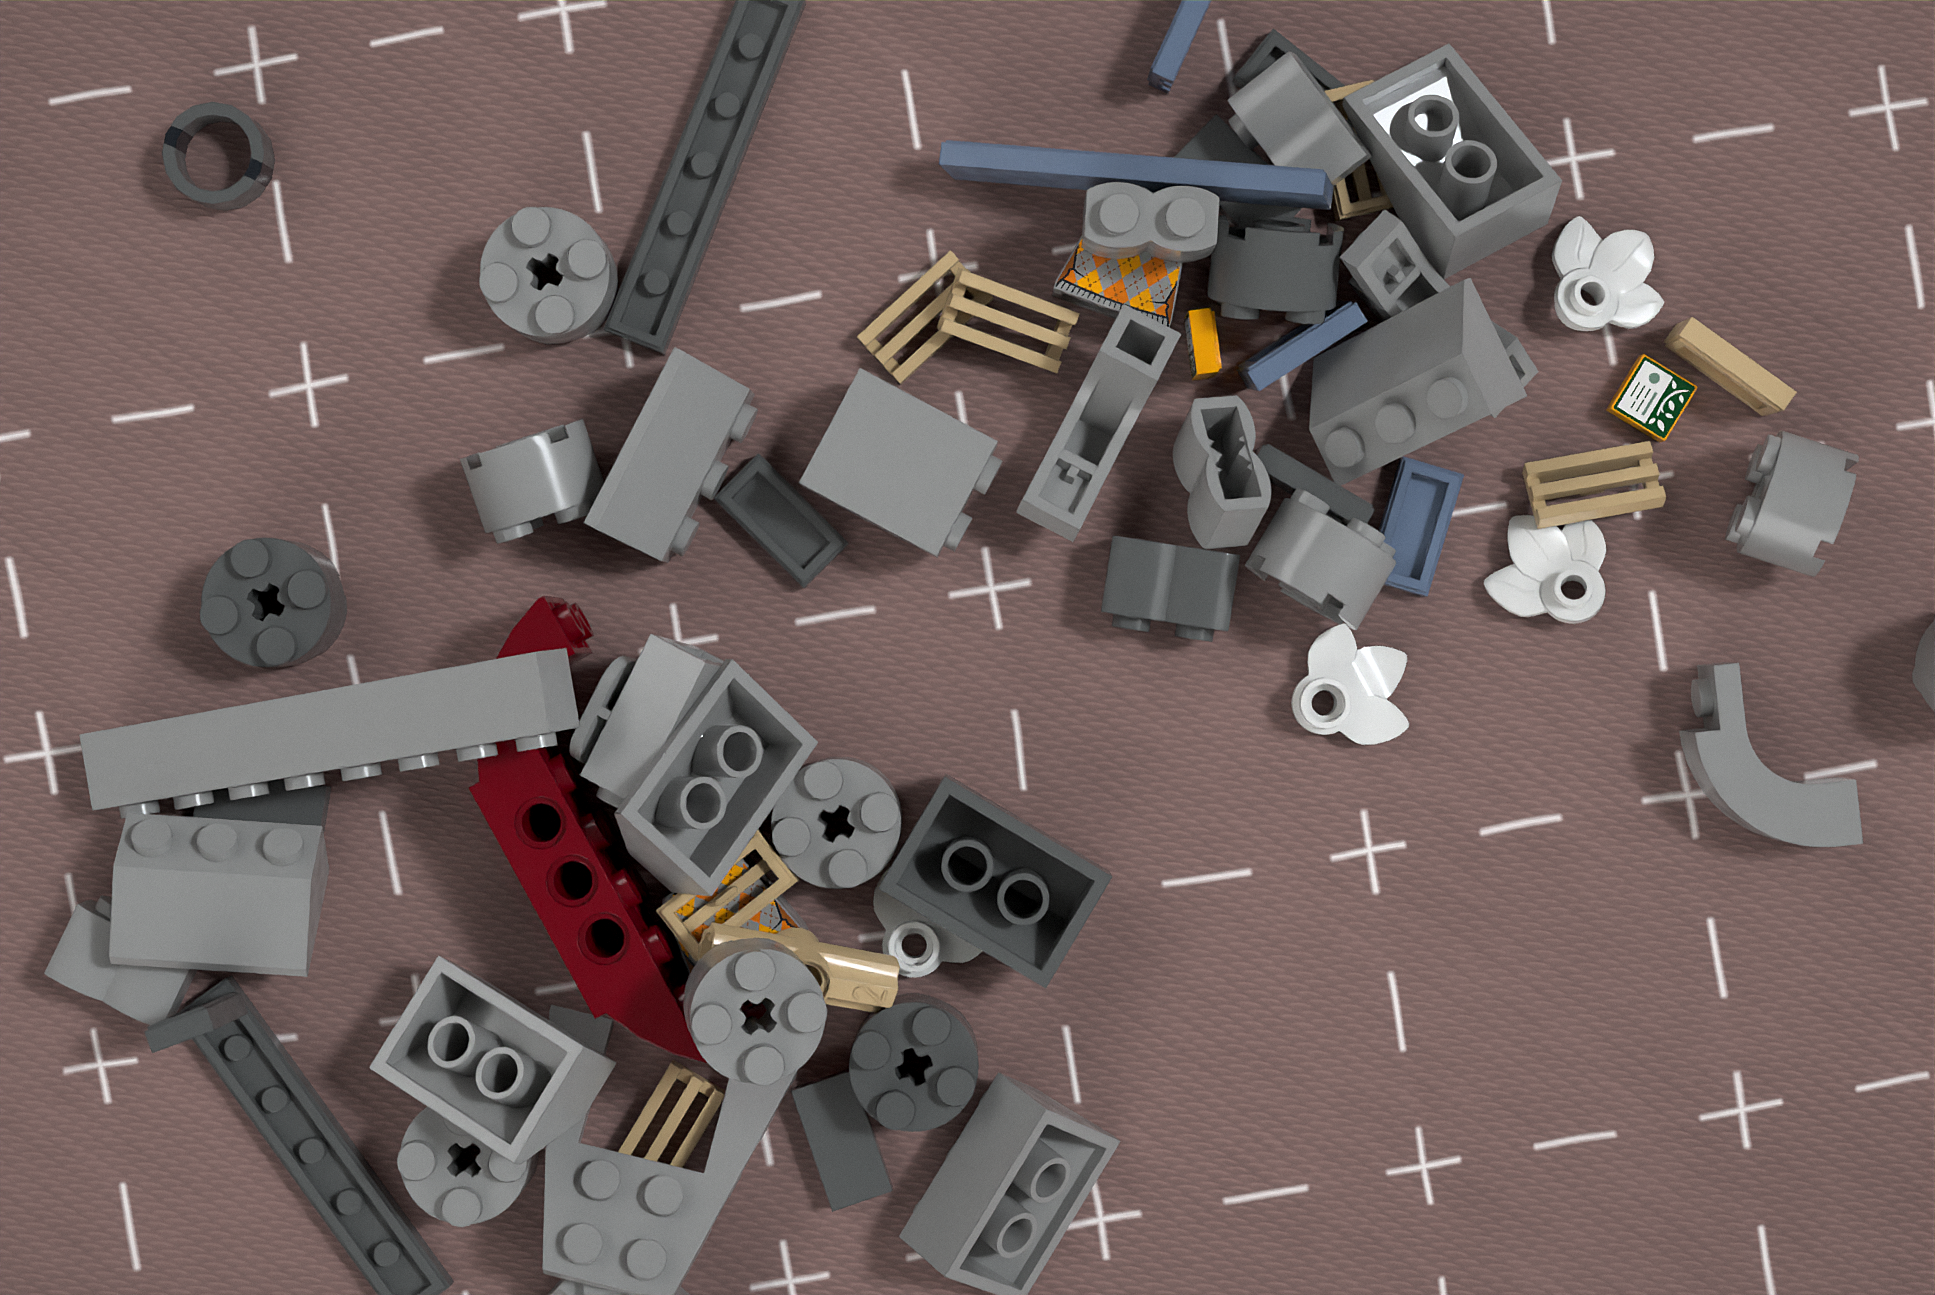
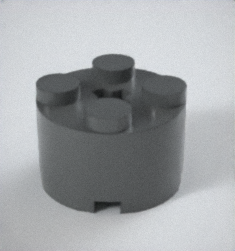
M1239 214L1238 222L1253 224V228L1240 227L1239 225L1238 227H1229L1226 215L1218 216L1217 244L1211 253L1207 296L1217 301V305L1221 306V315L1236 319H1258L1260 317V309L1286 311L1285 320L1301 324L1324 323L1325 311L1336 307L1344 228L1327 222V232L1324 235L1310 232L1311 219Z
M255 538L237 543L222 554L213 564L203 585L199 613L204 629L209 632L219 648L230 657L251 666L286 667L307 662L325 653L340 635L346 620L347 600L346 596H344L343 586L339 578L340 575L335 565L322 552L300 542L276 538ZM269 592L278 593L277 600L285 605L281 614L269 613L271 606L266 602Z
M920 993L897 995L892 1007L883 1008L876 1013L870 1012L857 1031L850 1053L849 1075L858 1101L880 1124L887 1129L896 1131L920 1132L946 1124L956 1117L967 1105L974 1094L978 1078L977 1040L965 1016L950 1004ZM913 1048L918 1057L930 1056V1059L925 1062L924 1073L915 1075L911 1068L903 1070L900 1068L904 1061L906 1049Z

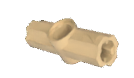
M712 922L708 929H704L698 947V961L710 949L724 942L754 937L768 938L789 948L799 957L804 965H808L807 968L821 988L825 1004L876 1013L883 1008L892 1007L898 991V973L900 969L895 956L821 943L811 931L803 928H788L773 934Z

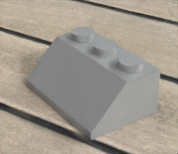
M1467 278L1314 358L1309 430L1334 482L1339 486L1527 397L1471 278Z
M674 347L584 523L660 561L669 563L673 553L683 556L699 528L700 523L692 519V516L701 498L705 496L712 500L727 474L729 466L722 463L721 460L731 440L742 443L756 418L758 409L750 405L755 394L746 386Z
M725 659L614 813L628 853L672 893L702 896L713 895L818 744V741L733 659Z
M127 813L113 865L109 946L111 964L308 977L329 875L323 827Z
M438 955L369 1068L512 1163L521 1165L584 1118L615 1067L616 1062L481 977Z
M998 1072L989 1089L981 1097L978 1107L958 1140L947 1153L944 1163L924 1196L916 1204L910 1219L899 1237L946 1278L996 1295H1028L1119 1145L1120 1140L1038 1089Z

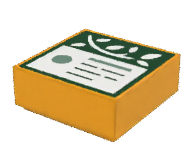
M1211 308L1189 310L1184 317L1192 381L1214 378L1222 369L1215 313L1211 311Z
M1642 354L1636 359L1606 411L1661 443L1669 436L1698 387L1647 355Z

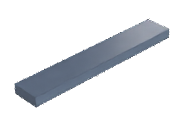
M946 140V142L941 143L939 165L955 180L1088 190L1103 183L1124 182L1138 185L1152 193L1173 186H1193L1214 193L1219 197V201L1331 210L1333 186L1324 169Z

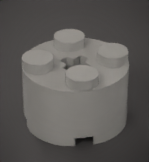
M525 207L519 210L515 215L498 226L490 236L482 254L479 283L489 306L505 324L524 337L539 343L562 344L583 338L595 332L609 317L619 291L616 264L607 244L583 219L562 209ZM556 265V270L563 276L562 282L558 286L547 283L543 287V282L538 278L540 271L544 267L552 269Z
M583 419L576 420L565 426L563 424L496 446L495 449L482 453L478 452L460 459L485 533L493 532L497 544L534 532L533 529L544 525L542 517L552 513L555 514L558 524L588 515L604 484V479Z
M1782 430L1776 436L1768 434L1763 445L1757 444L1746 471L1745 480L1756 483L1751 496L1748 495L1743 505H1736L1727 527L1725 540L1737 543V553L1815 577L1821 570L1825 560L1813 556L1820 540L1834 544L1847 511L1857 475L1847 470L1858 463L1859 456Z
M1296 488L1290 499L1284 498L1245 566L1264 581L1268 575L1279 580L1278 585L1282 588L1280 591L1297 602L1340 625L1344 621L1352 630H1357L1396 565V561L1393 559L1396 550L1383 542L1386 537L1375 528L1353 517L1347 526L1341 524L1342 521L1328 512L1330 509L1328 504L1309 492Z
M829 757L815 761L797 772L773 807L771 820L773 844L786 866L804 881L824 888H853L877 875L893 856L902 831L903 819L900 801L890 780L876 767L863 760L852 757ZM841 805L851 811L847 821L855 829L852 834L841 831L835 838L825 832L828 822L821 817L823 810L833 813Z
M754 937L718 944L704 954L696 963L685 986L684 1014L691 1037L706 1062L717 1072L730 1079L758 1086L774 1084L779 1079L789 1076L802 1067L813 1055L820 1043L827 1019V1007L821 988L813 974L799 957L777 941ZM747 1000L754 1004L762 1002L767 1011L759 1019L751 1016L746 1020L741 1006Z
M426 1107L409 1125L398 1153L397 1165L408 1193L420 1208L429 1215L448 1222L452 1226L465 1227L496 1217L516 1200L536 1172L539 1151L521 1165L514 1164L440 1114ZM474 1143L480 1148L481 1153L477 1156L476 1160L468 1163L462 1158L461 1153L464 1148Z

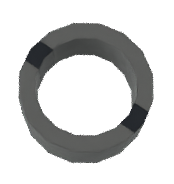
M218 102L194 105L177 116L165 134L162 157L166 174L177 190L204 207L223 211L245 207L260 197L272 180L275 156L270 138L259 123L233 105ZM218 122L238 124L248 136L251 148V158L247 171L241 180L227 189L209 191L198 188L187 171L185 158L188 144L194 135L208 124Z

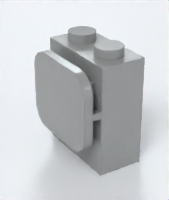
M859 368L799 484L863 520L938 558L943 547L954 552L956 551L972 520V517L962 512L974 490L984 495L986 494L1003 461L993 456L998 444L997 440Z
M650 634L638 659L620 656L609 665L579 721L580 727L576 728L573 733L569 748L571 757L585 764L580 775L600 786L596 794L598 798L619 808L724 661L697 646Z

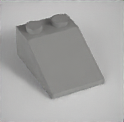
M1450 43L1344 97L1342 105L1358 137L1371 153L1370 161L1399 219L1402 220L1426 259L1443 279L1548 224L1562 179Z

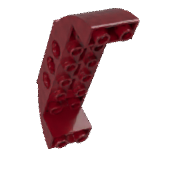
M542 596L535 601L511 630L496 659L566 648L570 666L593 653L586 640L593 637L594 633L586 616L576 602L569 605L563 598ZM515 739L496 742L498 755L477 759L479 782L468 788L594 1018L596 1019L606 1013L637 1037L677 1056L707 1063L697 1049L685 1020L684 996L688 977L684 978L673 958L674 955L680 953L677 941L663 919L654 923L642 901L650 896L649 891L636 867L632 863L623 866L612 844L619 841V837L610 818L603 808L599 807L593 811L581 790V788L588 785V780L580 775L583 769L578 760L571 757L570 752L562 755L557 745L517 752ZM544 804L554 807L559 813L561 827L558 834H552L547 831L541 823L540 810ZM573 861L586 865L591 871L593 881L590 890L582 889L573 882L570 874ZM602 919H611L622 928L624 933V944L622 946L613 945L603 937L601 932ZM747 1000L741 1006L746 1020L751 1016L759 1019L767 1011L762 1002L754 1004Z

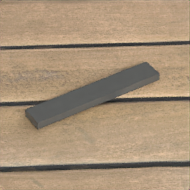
M805 0L735 1L605 324L604 330L606 332L663 355L666 354L806 6Z
M231 975L225 978L181 1011L234 991L237 994L241 992L248 1014L214 1031L192 1038V1040L377 1295H439L454 1283L451 1276L234 977Z

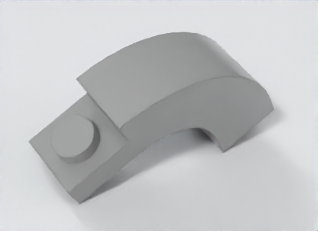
M1385 209L1365 231L1358 235L1354 243L1340 256V259L1353 276L1348 283L1381 322L1450 287L1426 259L1402 220ZM1492 321L1524 388L1539 371L1518 338ZM1503 409L1498 410V411H1496V412H1494V413H1492V414H1490V415H1491L1492 417L1496 418L1497 415H1498Z
M1123 304L1016 513L1072 542L1075 540L1122 446L1170 358L1181 333Z
M1721 662L1697 665L1699 679L1692 680L1691 701L1695 715L1703 717L1704 728L1681 730L1679 734L1690 771L1709 800L1723 814L1740 826L1771 839L1810 847H1839L1863 844L1856 780L1830 777L1789 781L1773 773L1757 757L1748 738L1739 663Z

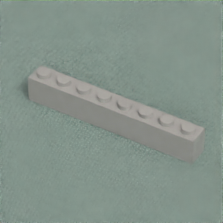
M563 648L526 653L79 734L92 811L119 806L120 817L123 819L126 818L127 813L152 814L160 812L158 799L173 797L176 810L214 803L212 790L228 788L230 800L269 794L268 781L284 778L285 789L289 791L325 784L323 771L340 769L342 781L382 775L381 761L398 759L400 772L440 765L439 751L456 749L458 762L498 755L496 745L498 741L515 739L517 752L557 745L556 731L578 728L580 724L567 649Z

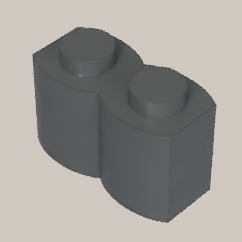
M1112 536L1101 612L1113 614V627L1149 632L1151 620L1176 623L1175 636L1212 642L1214 629L1221 631L1229 630L1240 555Z

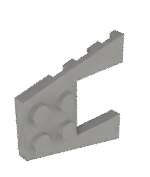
M551 1005L549 1021L606 1055L614 1027L612 1019L604 1017L595 1019L592 1014ZM797 1071L768 1086L738 1082L729 1078L704 1173L582 1144L581 1140L588 1119L589 1108L580 1122L546 1146L543 1273L628 1295H676L707 1240L723 1206L740 1180L750 1157L772 1122L777 1108L790 1085L794 1082Z

